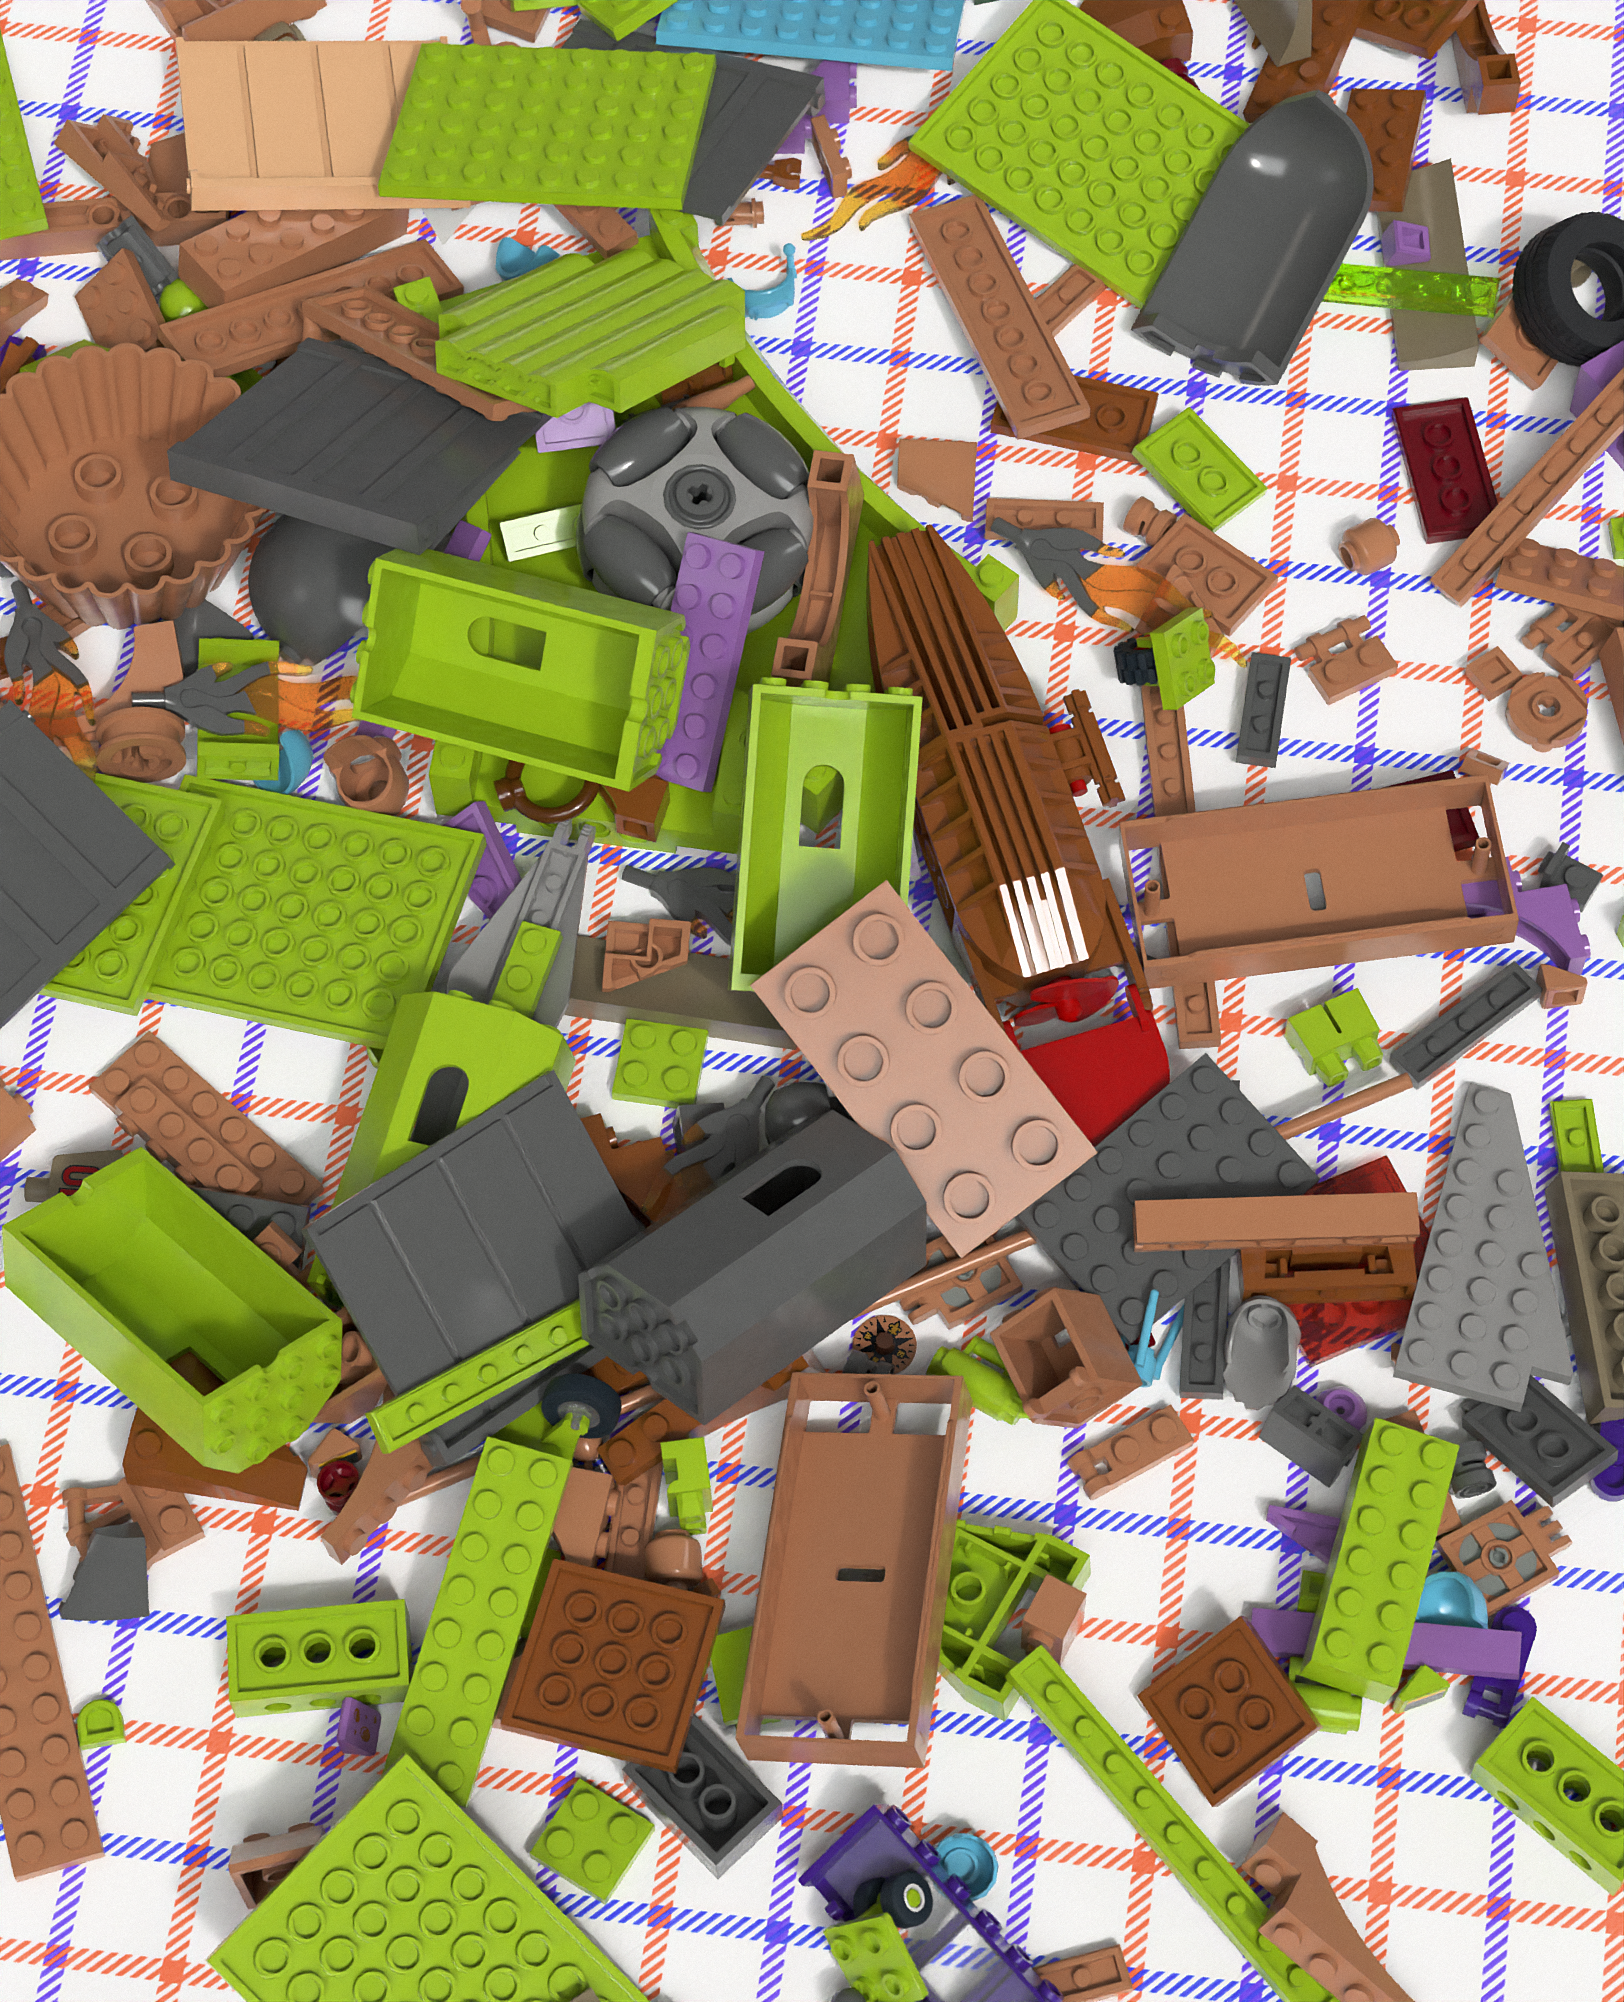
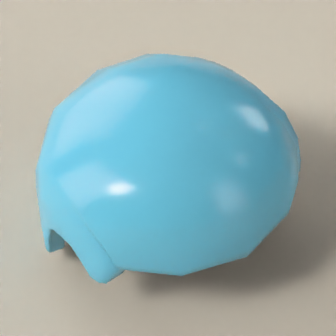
M955 1833L953 1836H948L938 1843L935 1849L942 1857L938 1863L950 1876L954 1873L968 1885L972 1891V1894L969 1896L971 1901L974 1902L986 1897L996 1884L999 1869L995 1851L982 1838L968 1833ZM932 1880L936 1891H938L943 1897L948 1899V1897Z

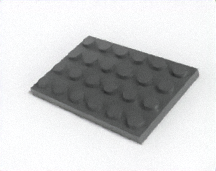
M1205 1053L1094 1147L1098 1152L1095 1156L1018 1214L1015 1219L1080 1292L1100 1295L1119 1336L1130 1346L1141 1335L1151 1290L1156 1289L1159 1292L1153 1321L1154 1325L1239 1250L1134 1252L1132 1209L1136 1200L1301 1196L1315 1186L1320 1178L1209 1055Z

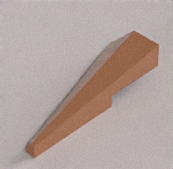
M103 114L98 124L94 126L67 119L54 144L153 231L159 232L167 228L171 219L162 214L161 210L164 206V201L162 198L155 196L154 192L157 188V183L146 156L138 153L141 143L139 138L131 135L134 127L131 120Z

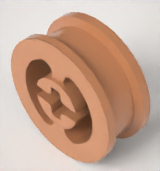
M130 707L109 713L96 726V739L101 745L96 755L97 766L105 775L142 783L157 782L170 778L179 773L186 764V751L181 745L185 738V725L177 715L153 707Z

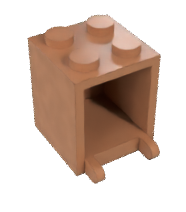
M1056 1286L1046 1288L1035 1295V1301L1024 1309L1015 1310L1007 1314L1002 1319L1003 1324L989 1333L1023 1403V1409L1034 1424L1078 1429L1143 1385L1100 1295L1080 1292L1079 1290L1061 1289ZM1066 1328L1071 1341L1060 1348L1055 1335Z

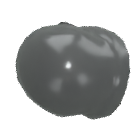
M795 1082L785 1084L773 1091L766 1103L764 1115L765 1136L768 1145H770L800 1123L830 1110L836 1111L848 1120L854 1122L855 1120L836 1096L828 1097L826 1084Z

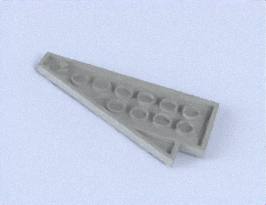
M1470 1083L1392 1377L1520 1412L1530 1375L1570 1385L1573 1368L1512 1095L1508 1092Z

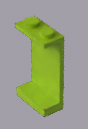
M221 637L212 639L199 638L198 670L211 665L217 677L215 682L225 681L251 666L268 662L271 674L269 677L257 680L242 690L246 692L256 712L255 716L245 713H230L226 715L233 719L244 720V735L219 736L197 728V779L278 781L279 641L225 639Z

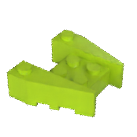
M957 1519L937 1672L966 1702L1006 1722L1021 1695L1005 1676L1018 1663L996 1652L993 1648L1026 1591L1029 1589L1037 1593L1046 1574L1082 1591L1091 1575L1090 1554L1050 1534L1035 1532V1535L1013 1532L1011 1528L997 1525L994 1528L966 1524V1520Z

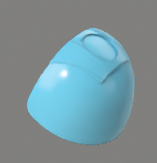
M504 237L497 250L495 267L500 277L506 281L521 276L561 255L547 245H541L535 252L510 237Z
M290 730L280 736L283 749L279 751L278 781L253 780L259 789L288 795L294 792L307 778L314 758L313 750L308 739L300 730Z
M1457 1571L1433 1573L1425 1580L1415 1622L1488 1629V1611L1484 1595L1472 1578L1464 1573Z

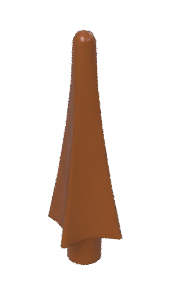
M26 336L20 346L10 341L0 367V394H6L5 387L8 380L20 373L21 367L35 361L32 355L38 348L39 343L32 337Z

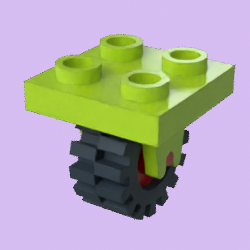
M1188 607L1154 631L1144 633V635H1140L1137 639L1132 637L1127 639V642L1118 643V646L1113 648L1118 681L1122 684L1126 683V685L1136 683L1137 686H1159L1163 710H1178L1215 684V664L1210 656L1208 644L1209 628L1204 620L1203 608Z

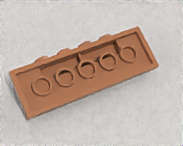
M150 1031L89 1085L91 1093L117 1116L115 1120L122 1130L131 1137H134L136 1134L139 1135L146 1142L144 1146L150 1155L160 1163L164 1160L168 1161L175 1168L173 1170L175 1176L185 1185L310 1205L324 1192L320 1181Z

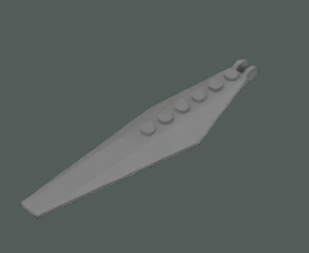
M572 820L558 823L552 840L547 842L544 852L452 967L445 994H448L449 990H457L472 996L473 1001L488 1004L493 997L521 922L526 921L561 931L563 940L532 1020L540 1024L558 1028L570 1000L588 854L594 843L596 835L595 826L585 824L580 832L577 844L573 848L566 846L572 832ZM445 1067L435 1072L430 1078L417 1116L412 1142L431 1146L455 1131L469 1088L468 1077L462 1070L455 1067Z

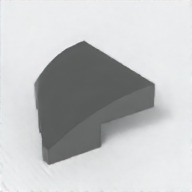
M206 599L198 607L185 608L183 614L179 618L174 619L177 625L186 678L198 669L199 638L254 639L252 632Z
M132 1522L94 1528L86 1545L88 1549L87 1555L84 1560L78 1563L72 1576L75 1581L66 1602L61 1601L59 1605L60 1618L80 1621H106L150 1616L145 1536L139 1523Z

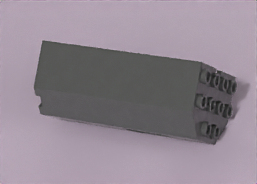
M830 1110L800 1123L578 1275L582 1339L634 1375L639 1371L644 1373L649 1379L652 1389L705 1426L926 1266L927 1202L895 1149L890 1147L887 1142L879 1140L859 1127L854 1121L848 1120L834 1110Z

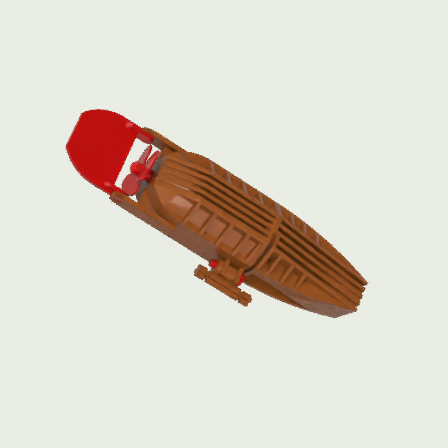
M931 524L926 525V531H920L918 527L911 529V532L897 533L892 538H889V536L882 537L881 544L876 547L874 540H871L868 545L866 604L870 660L875 693L884 694V690H888V687H903L913 689V696L923 697L913 830L953 944L960 959L966 966L976 996L1092 1146L1096 1147L1170 1084L1168 1056L1152 1013V996L1110 880L1109 878L1102 880L1100 868L1073 798L1086 794L1088 792L1086 785L1093 779L1094 785L1100 786L1096 790L1102 806L1113 808L1118 803L1126 800L1120 782L1115 783L1118 776L1093 711L1089 712L1092 706L1086 690L1080 691L1075 689L1071 691V694L1063 696L1068 714H1073L1074 716L1071 718L1073 728L1065 723L1055 725L1050 729L1043 725L1044 716L1035 693L1003 628L966 569ZM1122 964L1129 985L1125 986V993L1133 1018L1020 1050L1010 1021L1002 1022L995 1001L1003 999L1016 1006H1023L1030 1002H1049V1004L1036 1006L1017 1014L1013 1018L1015 1026L1037 1025L1057 1016L1061 1021L1079 1022L1104 1007L1115 995L1119 984L1116 976L1089 978L1090 973Z

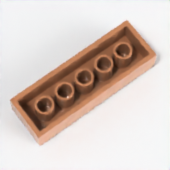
M409 209L249 210L180 243L178 276L210 309L345 265L406 235Z

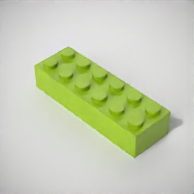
M1377 1417L1367 1428L1359 1447L1299 1676L1381 1704H1385L1398 1689L1460 1445Z

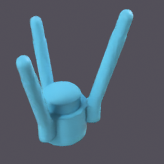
M1156 1289L1150 1292L1139 1344L1130 1345L1128 1354L1142 1380L1143 1385L1140 1386L1142 1388L1151 1387L1153 1380H1160L1162 1367L1183 1326L1184 1319L1183 1304L1155 1358V1351L1149 1348L1148 1344L1159 1295Z

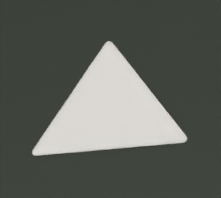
M477 204L470 206V208H462L452 211L451 208H421L442 245H445Z

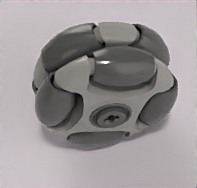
M660 407L641 413L628 420L613 431L598 448L589 463L591 473L586 483L576 528L577 555L583 575L588 581L593 583L598 593L671 611L687 532H695L765 551L747 634L771 621L786 607L792 597L801 594L805 567L809 562L807 551L811 542L814 523L812 511L809 507L807 490L810 472L794 445L769 423L748 413L737 416L734 412L717 408L682 407L676 408L673 411L668 407Z

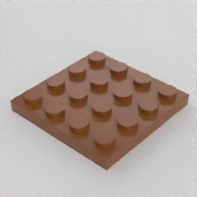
M553 1558L500 1725L502 1730L676 1773L726 1608L725 1600Z

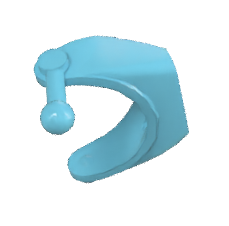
M787 243L783 246V253L787 259V277L782 283L767 290L754 291L743 289L745 290V318L749 317L750 319H755V321L758 318H773L794 305V279L797 278L794 263L796 248L792 243Z

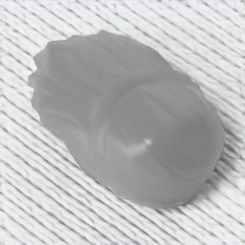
M1253 1296L1246 1299L1236 1308L1228 1321V1331L1224 1342L1225 1368L1223 1379L1226 1389L1233 1394L1235 1402H1242L1245 1409L1256 1411L1276 1403L1278 1399L1288 1392L1296 1375L1297 1348L1301 1339V1331L1291 1309L1269 1296Z

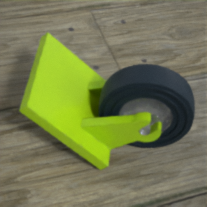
M583 1374L560 1375L549 1382L540 1403L490 1437L573 1461L579 1438H601L609 1435L615 1429L621 1414V1399L611 1386L597 1378Z

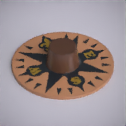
M880 1315L866 1320L859 1326L855 1332L852 1347L853 1350L856 1349L866 1353L869 1360L875 1362L884 1360L894 1364V1374L905 1370L913 1361L917 1350V1341L913 1330L906 1322L894 1316Z

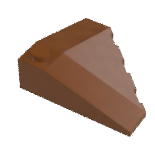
M1084 0L1079 6L1080 10L1158 63H1162L1170 58H1180L1183 62L1191 61L1194 32L1183 0Z
M190 1351L168 1364L204 1397L225 1384ZM137 1407L122 1462L127 1484L295 1511L300 1510L308 1474V1468L299 1455L294 1456L286 1444L270 1453L261 1463L253 1464L239 1474L204 1467L139 1407Z

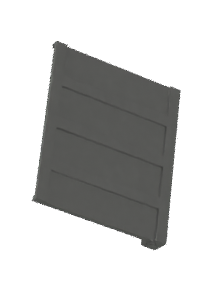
M580 19L572 29V34L561 47L562 49L588 48L591 50L613 51L623 49L638 52L662 51L665 53L697 52L716 55L717 68L683 209L678 211L713 219L716 225L723 226L802 117L805 114L815 117L826 103L824 77L708 49L656 45V37L634 31L617 42L592 21Z
M308 337L297 346L295 353L184 442L178 441L167 450L170 480L421 555L433 544L437 536V520L553 417L539 411L520 412L509 415L503 421H491L476 410L462 406L459 401L447 394L437 392L434 387L427 383L413 379L407 372L388 365L387 361L379 357Z
M11 700L0 709V1029L167 869L171 870L176 865L34 724L36 720L25 709L21 711Z
M554 1070L540 1075L300 1229L311 1249H314L395 1397L580 1298L578 1275L641 1232ZM589 1344L418 1437L422 1444L421 1448L430 1465H450L485 1441L487 1436H492L540 1403L545 1389L552 1379L564 1374H582L605 1358L606 1355Z

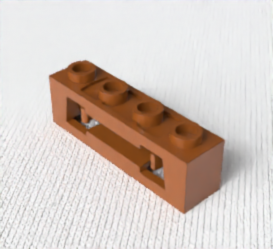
M1413 1244L1239 1249L1237 1254L1240 1303L1248 1298L1260 1295L1274 1298L1284 1305L1411 1300L1417 1285ZM1360 1263H1368L1364 1269H1353L1358 1268ZM1328 1269H1351V1270H1328ZM1303 1270H1326V1271H1303ZM1288 1271H1301L1294 1272V1277L1285 1278Z

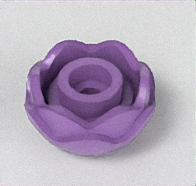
M1337 1386L1326 1389L1316 1399L1357 1430H1360L1367 1421V1407L1363 1398L1348 1387ZM1339 1408L1343 1409L1344 1413L1338 1414L1336 1410Z

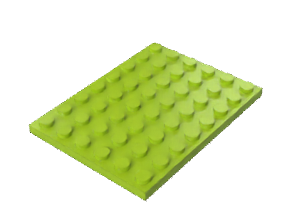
M1033 0L909 140L908 149L1065 258L1102 280L1107 287L1130 303L1142 309L1218 166L1232 145L1250 124L1067 0Z
M440 42L422 43L378 182L379 196L682 210L717 68L716 55L697 52L665 53L662 51L638 52L623 49L613 51L591 50L588 48L562 49L553 47H517L514 45L485 46L479 44H443Z
M185 774L178 790L223 799L227 809L145 999L384 1050L402 995L431 992L486 848L485 835L211 779H197L196 776Z
M403 1753L204 1960L245 2002H568L588 1988L593 1989L600 2002H650L406 1753Z

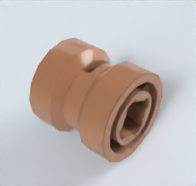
M1141 496L1129 510L1123 524V530L1133 536L1141 535L1145 538L1146 543L1153 547L1176 523L1177 516L1167 509L1160 511L1155 508L1153 501Z

